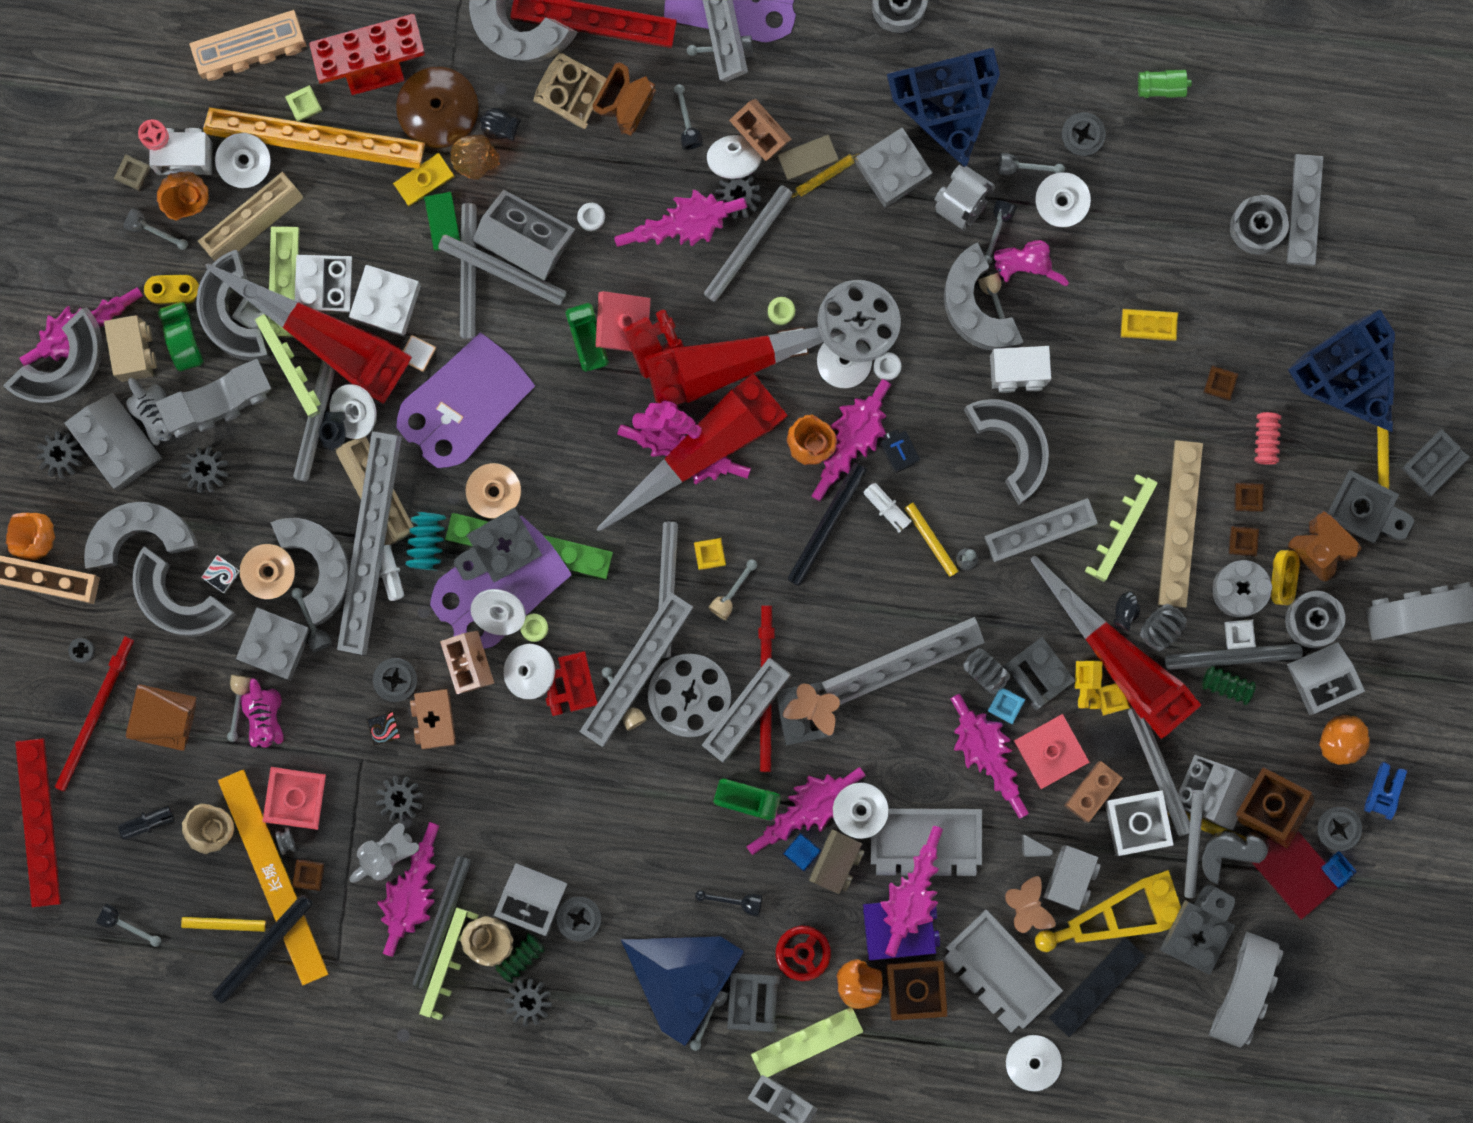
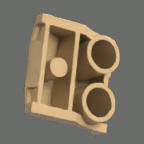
M559 53L547 68L536 89L533 101L552 110L573 124L586 129L588 118L593 111L592 105L607 78L563 53Z

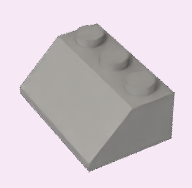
M503 190L482 216L472 241L503 257L508 262L523 268L532 275L545 280L555 267L575 229Z
M114 393L86 406L64 423L113 489L118 492L163 459Z

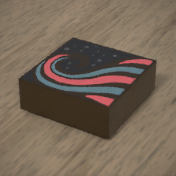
M394 712L366 719L374 746L401 739Z

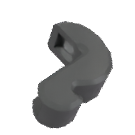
M1222 831L1215 833L1208 840L1203 853L1202 867L1204 874L1209 881L1218 884L1222 858L1260 863L1266 858L1269 849L1266 837L1261 833L1251 831L1247 835V841H1244L1234 832Z

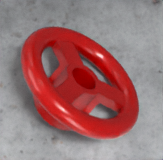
M796 926L787 930L780 937L776 946L775 956L780 970L786 976L797 981H810L819 977L828 967L831 949L827 938L819 930L810 926ZM798 934L810 935L805 943H799L793 949L785 948L786 943L793 936ZM818 940L822 947L823 955L820 964L815 968L812 962L815 955L813 945ZM801 948H805L809 952L808 957L805 959H801L798 956V951ZM784 957H793L796 963L805 966L807 973H799L792 970L785 962Z

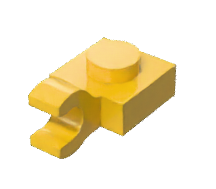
M1076 661L1075 689H1080V696L1078 698L1079 708H1089V700L1090 709H1100L1101 707L1100 696L1096 693V689H1101L1102 662Z

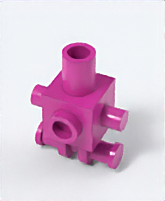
M669 401L650 403L645 413H636L632 420L635 429H643L657 440L678 441L682 434H689L691 438L695 439L700 436L702 431L701 427L695 425V421L691 417L678 410V406Z

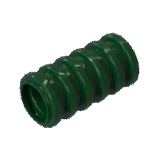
M1214 666L1207 669L1202 682L1204 690L1209 688L1212 693L1217 691L1220 696L1225 694L1228 699L1233 697L1235 702L1243 701V705L1250 703L1256 689L1255 682L1247 683V679L1243 678L1240 680L1237 675L1232 677L1229 672L1224 674L1221 669L1216 671Z
M528 933L526 935L527 939H522L520 941L521 945L519 947L516 945L514 947L515 951L511 952L509 957L505 958L500 965H495L496 971L508 983L512 984L514 982L513 978L515 976L519 977L521 970L525 971L528 964H533L532 960L534 958H539L538 954L540 952L544 953L546 951L543 944L533 934Z

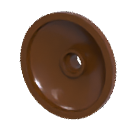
M429 67L413 74L400 89L396 103L397 117L406 135L413 141L425 142V147L434 149L447 148L465 139L477 121L479 109L477 95L471 83L459 72L446 67ZM440 100V107H431L432 101Z

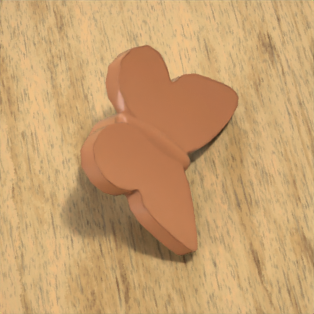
M803 683L797 688V699L789 702L783 712V717L787 719L807 717L808 720L812 719L814 724L824 734L832 735L835 727V716L832 712L839 707L840 701L834 694L817 695L812 686Z
M1035 876L1023 883L1021 890L1010 889L1005 894L1007 904L1016 909L1017 914L1014 918V927L1021 933L1030 930L1032 925L1037 929H1048L1056 926V922L1051 914L1040 906L1039 898L1042 883L1039 876Z

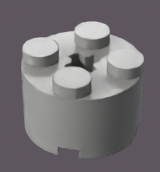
M872 0V13L879 26L895 33L907 32L917 27L925 15L928 0H901L904 3L903 7H898L895 3L896 0Z
M958 165L951 175L952 181L947 188L943 186L934 200L937 202L935 206L936 212L965 231L966 224L971 226L987 205L988 201L985 200L987 192L993 193L995 185L968 166L962 167Z
M1258 195L1244 200L1232 215L1230 235L1242 250L1251 254H1265L1276 248L1286 236L1289 229L1287 211L1284 205L1272 196ZM1259 219L1263 221L1260 230L1255 227V222Z
M1247 560L1235 561L1225 566L1217 573L1213 581L1214 602L1222 612L1234 617H1247L1259 612L1269 601L1272 584L1267 572L1257 563ZM1244 583L1247 586L1245 589L1247 594L1239 595L1237 593L1239 588L1236 584L1241 585Z
M1307 592L1297 597L1288 606L1285 616L1286 629L1291 638L1297 644H1301L1304 647L1318 648L1330 644L1340 635L1345 625L1343 606L1337 599L1326 592ZM1313 612L1315 616H1320L1321 621L1317 623V627L1315 623H1310L1309 620L1313 616Z

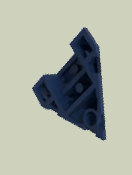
M994 47L886 74L893 102L964 167L967 166L970 159L969 157L987 112L992 93L1000 76Z
M1379 309L1347 325L1303 354L1287 370L1301 393L1393 432L1391 415L1394 390L1393 343H1395V332Z
M721 936L621 939L661 1031L686 1046L744 951Z

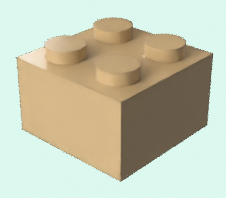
M137 315L104 321L113 376L121 382L128 381L131 377L134 379L153 377V369L157 368L155 353L149 349L148 342L153 341L150 325H146V322Z

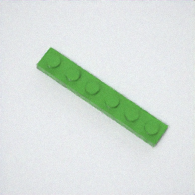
M452 513L445 540L472 546L466 535L488 523V521ZM543 535L559 554L568 570L607 579L613 552Z

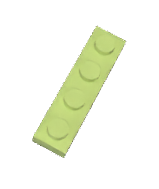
M271 227L269 290L295 301L296 255H299L300 229L299 227ZM278 325L281 333L277 334L278 337L295 338Z
M265 314L256 318L255 321L307 415L312 418L320 414L317 406L321 405L314 390L308 392L304 385V382L308 381L302 368L300 366L294 367L291 361L294 354L288 343L282 344L277 334L281 333L277 323L272 319L268 320Z

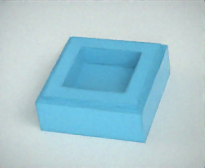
M1002 688V690L997 692L988 712L1013 724L1025 699Z

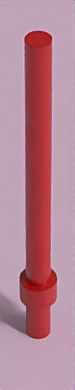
M761 606V628H758V639H761V667L768 658L772 659V639H775V628H772V606ZM771 704L760 717V772H771Z
M124 636L116 655H112L108 664L110 666L109 671L55 788L65 792L120 671H124L128 663L126 658L135 640Z

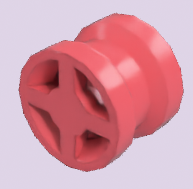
M147 120L139 127V139L149 150H161L167 145L169 133L158 120Z

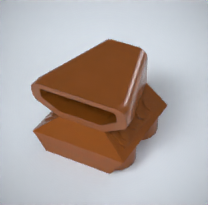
M620 62L616 63L592 105L593 110L602 116L616 117L621 134L632 136L653 100L656 84L648 81L646 76L630 84L628 67Z
M1324 511L1309 522L1310 535L1295 536L1288 543V548L1295 551L1299 559L1323 582L1329 581L1334 576L1337 561H1349L1357 557V554L1362 550L1359 543L1331 515Z
M139 684L133 701L126 738L184 751L189 739L197 697Z

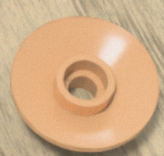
M490 463L480 466L470 475L466 484V498L469 505L476 513L486 518L494 519L516 507L520 500L521 486L516 474L501 464ZM497 487L499 494L496 497L490 496V488Z
M258 545L249 550L242 559L240 565L242 584L255 597L261 599L280 597L289 590L294 581V562L287 551L277 545ZM268 566H271L274 570L271 577L266 576L264 572Z

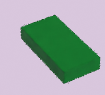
M447 192L425 196L434 252L441 251L438 245L444 235L460 241L452 193Z

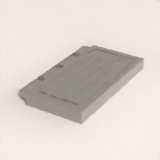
M889 809L884 827L877 834L871 836L870 864H876V875H896V864H901V876H908V873H912L914 871L913 857L919 856L922 846L927 843L932 827L938 826L943 829L936 848L938 850L937 859L933 862V866L939 870L933 876H951V865H956L957 876H976V865H982V809Z
M986 909L945 947L949 951L942 958L945 964L954 973L958 972L962 967L966 969L959 978L974 994L981 987L985 989L978 999L993 1014L1001 1007L1005 1010L997 1019L1010 1033L1018 1026L1024 1029L1063 991Z

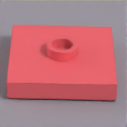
M604 291L599 292L596 347L632 352L622 329L644 317L649 319L650 298Z
M1063 714L1014 740L1040 789L1090 763Z
M271 767L262 822L318 830L326 775Z

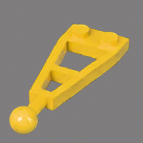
M1169 870L1133 883L1068 921L1069 928L1054 933L1049 930L1040 931L1035 937L1036 947L1042 952H1050L1056 947L1057 943L1074 938L1075 943L1157 933L1170 929L1181 909V905ZM1144 888L1156 924L1118 929L1111 906ZM1103 912L1109 931L1082 934L1079 925Z

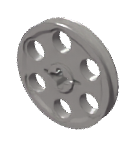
M865 280L846 281L834 287L823 300L819 308L817 320L820 336L826 346L837 356L853 362H868L883 356L896 341L901 326L900 312L893 297L881 286ZM853 288L860 290L863 295L862 300H851L848 291ZM874 301H884L887 304V311L884 313L877 312L873 307ZM830 303L839 305L841 314L832 316L827 311V305ZM857 315L860 316L861 320H865L861 327L858 322H853ZM880 326L888 327L891 331V337L888 339L879 337L877 328ZM834 329L841 330L845 335V340L842 342L834 341L831 338V331ZM858 341L867 342L870 346V352L866 354L858 352L856 343Z
M682 654L665 661L656 670L649 684L648 702L654 718L667 731L682 737H697L714 730L728 712L731 703V689L724 671L714 661L697 654ZM680 661H688L691 664L692 670L689 675L680 676L677 674L676 665ZM707 669H714L718 673V680L712 685H708L702 680V674ZM661 679H666L671 683V690L666 695L658 694L655 689L656 683ZM693 680H695L693 688L694 694L698 695L697 699L691 700L686 711H684L686 699L682 696V692L688 691L692 686ZM713 696H719L724 701V707L718 712H713L708 707V701ZM667 706H672L677 711V718L672 722H666L661 717L662 710ZM697 714L703 718L704 724L701 729L694 731L689 728L688 719L690 716Z

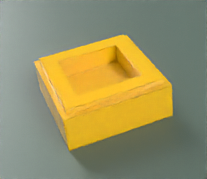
M721 538L694 543L699 570L726 566Z
M1116 683L1096 689V693L1101 699L1100 709L1102 716L1130 708L1127 698Z

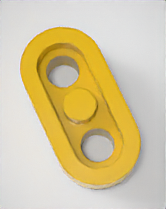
M157 275L146 281L144 293L155 304H175L181 301L189 304L197 299L199 283L189 275ZM183 284H189L190 290L187 293H182L180 290ZM162 285V291L155 294L153 292L154 286Z
M1292 550L1279 551L1273 560L1270 597L1276 605H1290L1296 596L1300 560L1297 553Z

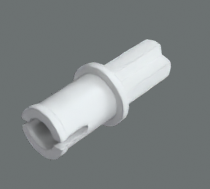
M876 483L871 484L864 491V495L880 511L879 515H884L897 529L898 533L911 522V519L895 504L896 500L892 501Z
M385 545L379 577L383 578L388 599L395 601L404 597V591L398 574L400 568L396 567L391 545Z

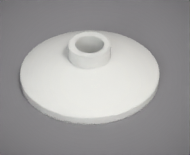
M237 133L227 137L219 145L215 156L216 168L221 178L228 184L238 188H249L260 183L266 177L271 162L268 148L263 141L248 133ZM240 155H247L249 162L247 164L240 163Z
M741 135L726 136L712 144L707 153L709 168L715 174L731 179L751 174L758 168L762 159L761 155Z
M1070 173L1050 175L1040 184L1036 193V207L1040 216L1047 223L1056 227H1070L1079 223L1086 216L1090 208L1091 197L1088 187L1079 177ZM1059 197L1066 198L1067 205L1060 206L1057 203V199Z
M840 334L832 339L836 342H842L845 340V335ZM864 341L856 343L858 352L862 354L870 352ZM823 343L818 352L817 366L821 376L827 383L838 388H851L859 385L866 379L871 370L872 361H850L844 365L840 362V357Z
M348 384L338 388L331 397L330 412L342 411L345 413L346 418L343 422L346 428V437L359 439L367 436L373 430L377 418L376 407L372 397L365 389L358 385Z
M497 589L483 591L474 598L471 604L473 620L480 628L489 633L509 635L517 632L524 624L526 613L523 604L518 598L506 591Z
M535 644L521 645L515 648L506 659L504 665L505 683L508 689L517 697L536 699L544 695L554 681V661L548 651L541 646ZM525 666L528 669L526 676L523 675V668Z
M867 783L851 784L841 790L834 801V820L839 829L846 835L860 839L868 838L877 834L884 827L888 818V803L883 793L873 785ZM859 805H863L867 809L864 816L857 814L856 809Z
M1039 1035L1022 1037L1010 1047L1007 1053L1006 1069L1008 1075L1022 1089L1028 1091L1046 1089L1057 1080L1061 1071L1062 1060L1060 1052L1055 1044L1045 1037ZM1033 1058H1037L1040 1062L1039 1067L1036 1069H1032L1029 1065L1030 1060Z

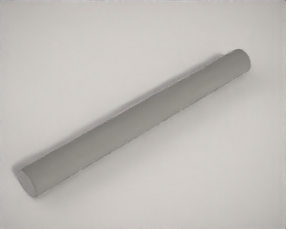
M1194 790L1192 793L1184 896L1187 898H1194L1196 894L1204 792L1201 790Z

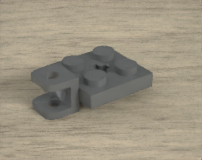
M1351 470L1348 471L1327 512L1346 531L1372 544H1375L1380 533L1394 540H1403L1407 537L1414 523L1411 515L1393 507L1399 496L1398 493ZM1362 499L1366 500V507L1369 508V511L1367 513L1362 512L1360 515L1357 514V508L1354 507L1355 501L1360 503ZM1396 521L1402 522V530L1395 528Z
M514 507L467 534L466 536L473 547L460 554L454 560V565L463 580H472L488 572L495 583L542 556ZM503 537L504 540H511L512 544L509 546L510 551L508 553H505L504 550H497L496 546L500 544L499 538ZM467 560L473 563L471 571L463 569V563Z
M1207 884L1201 890L1195 905L1186 900L1184 901L1160 950L1210 975L1235 927L1234 924L1227 921L1233 910L1235 898L1225 891ZM1202 931L1204 938L1202 942H1198L1195 945L1192 935L1193 933L1199 934Z

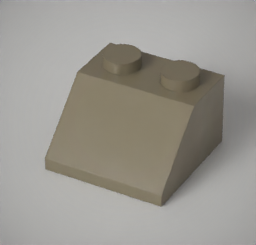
M832 829L809 877V881L837 894H840L841 889L847 891L853 876L849 875L850 869L853 864L858 866L864 850L860 849L862 843Z

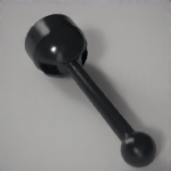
M702 890L695 893V898L698 901L706 899L741 905L746 914L756 917L760 915L762 895L748 894L742 900L706 894Z

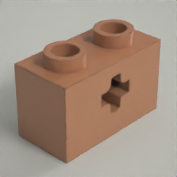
M756 98L748 102L729 120L765 161L771 159L792 140Z
M478 631L463 633L440 641L456 694L471 692L494 684Z
M449 690L414 694L415 700H411L410 705L412 717H417L418 728H414L416 745L421 744V749L423 750L456 745ZM430 712L440 717V721L435 722L434 728H432L431 724L425 722L427 718H430Z
M1099 761L1064 806L1084 822H1089L1123 778Z

